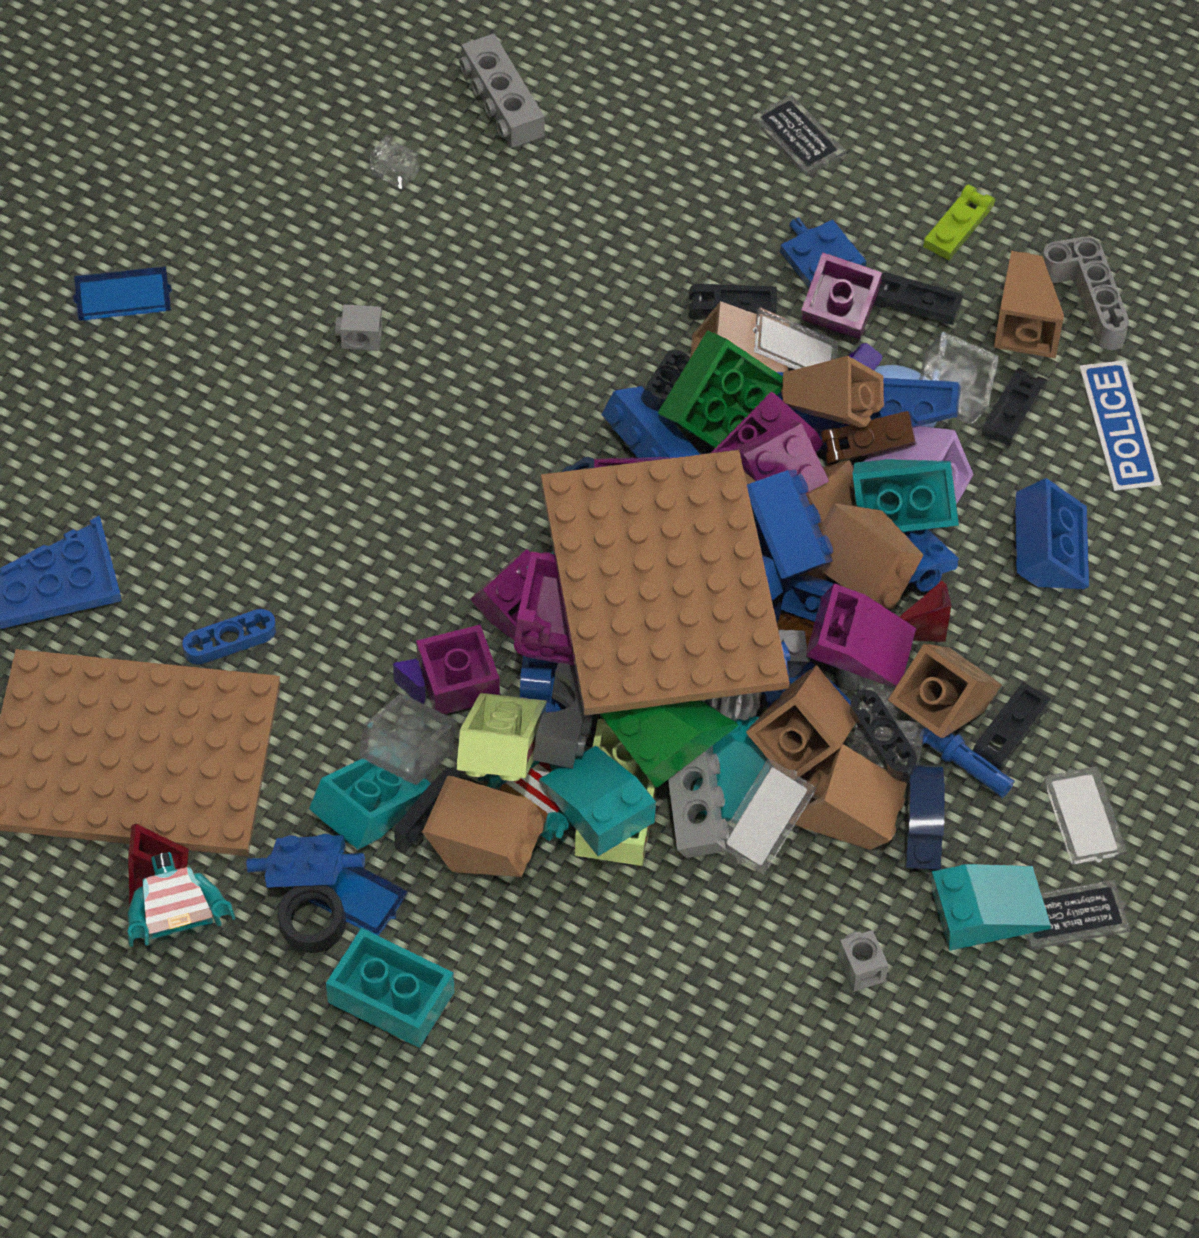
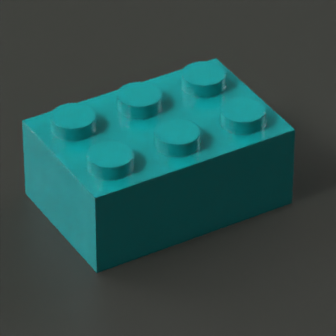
M361 928L326 982L327 1001L420 1048L455 993L454 973Z

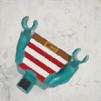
M533 761L526 778H520L518 781L503 780L500 778V775L494 774L478 777L477 780L479 782H488L487 787L493 789L500 787L498 789L500 791L532 800L546 820L543 831L540 834L546 840L550 841L555 833L556 837L562 838L564 831L573 826L539 783L541 777L560 766L556 765L554 767L549 763Z
M171 852L158 854L151 857L155 875L142 879L143 886L134 891L127 912L129 925L127 931L128 944L130 947H133L134 939L143 938L145 946H147L151 939L213 923V917L215 924L222 926L221 916L230 915L232 920H235V914L231 903L224 899L220 890L203 874L193 873L191 867L176 870Z

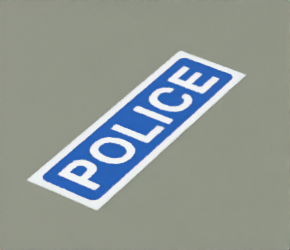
M1126 360L1080 365L1114 491L1161 485Z

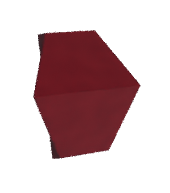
M941 581L900 616L901 619L916 628L913 641L946 642L952 607L947 584Z
M137 823L131 825L128 853L129 906L134 891L143 886L142 879L155 875L151 857L171 852L175 869L177 870L187 867L189 853L188 848Z

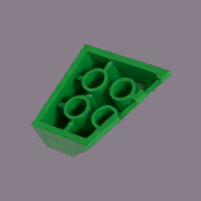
M707 330L658 414L716 448L771 391L776 395L781 392L783 376L728 339Z
M701 700L599 713L656 788L738 726L736 722Z

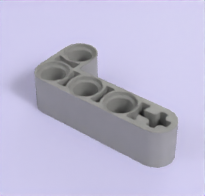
M1079 237L1049 243L1045 246L1043 259L1052 283L1075 280L1099 345L1107 350L1121 348L1125 342L1129 319L1099 241L1092 237Z

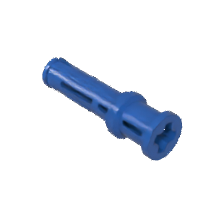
M927 728L923 730L918 740L919 743L922 745L928 744L941 754L942 760L945 762L953 761L982 784L993 790L999 797H1005L1013 787L1015 780L1002 773L986 759L965 745V740H963L964 738L961 735L955 736L950 733L946 737L940 738Z

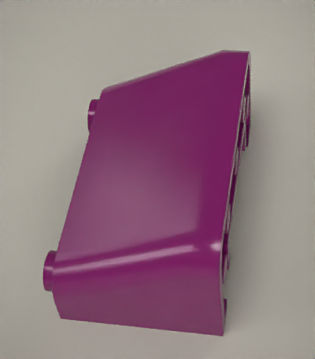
M531 551L517 616L514 649L525 657L575 666L555 556L548 552L537 553Z

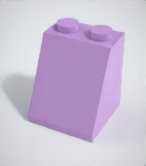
M924 426L914 427L913 430L917 444L870 455L864 460V462L885 459L951 461L956 504L974 475L955 430Z

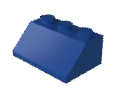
M796 469L786 470L747 484L752 508L781 579L796 577L833 562L830 555L833 553L832 544L827 535L823 536L818 525L821 522V518L814 504L810 505L806 496L808 485L801 473L797 474Z
M1047 478L1017 491L1015 508L1017 574L1037 587L1088 588L1087 506Z

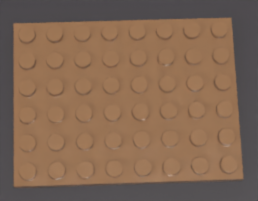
M739 450L541 474V486L584 715L789 689V677Z
M16 649L0 715V831L129 844L131 825L137 823L191 851L249 856L280 690V676Z

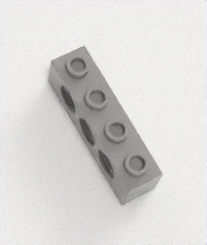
M491 34L462 44V57L459 58L461 71L464 75L470 77L475 95L482 97L485 111L489 117L493 116L500 137L506 138L511 148L544 137L545 116L496 35Z
M712 746L668 779L677 851L685 858L726 851L725 840L729 839L728 825L726 820L722 819L720 808L725 805L724 794L721 786L717 785L716 774H720V762L717 754H713ZM698 778H703L701 787L691 791L692 782ZM706 810V819L699 824H695L696 815Z

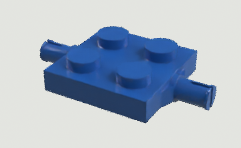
M796 217V221L793 219L789 223V227L797 234V237L780 245V253L808 288H810L822 252L866 267L864 257L833 219L816 228L808 229L801 219Z
M320 834L315 837L290 835L276 838L273 851L267 858H247L246 865L248 873L266 871L265 881L267 888L335 885L338 874L344 868L364 867L365 855L364 853L344 854L346 848L344 835Z

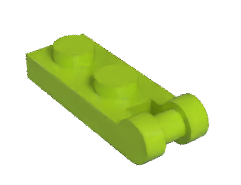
M969 184L966 185L960 197L925 237L923 247L950 261L991 211L995 198L988 194L982 195L977 192V188ZM970 203H973L978 207L976 209H973L969 207Z

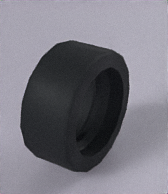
M327 885L295 886L286 892L279 903L277 916L283 936L291 946L300 951L315 953L326 950L338 942L345 930L346 916L341 898ZM309 900H322L329 905L332 911V921L329 926L320 933L312 935L297 932L291 920L295 908Z

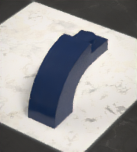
M916 765L913 774L907 777L908 827L905 867L941 870L945 812L944 770L942 766Z

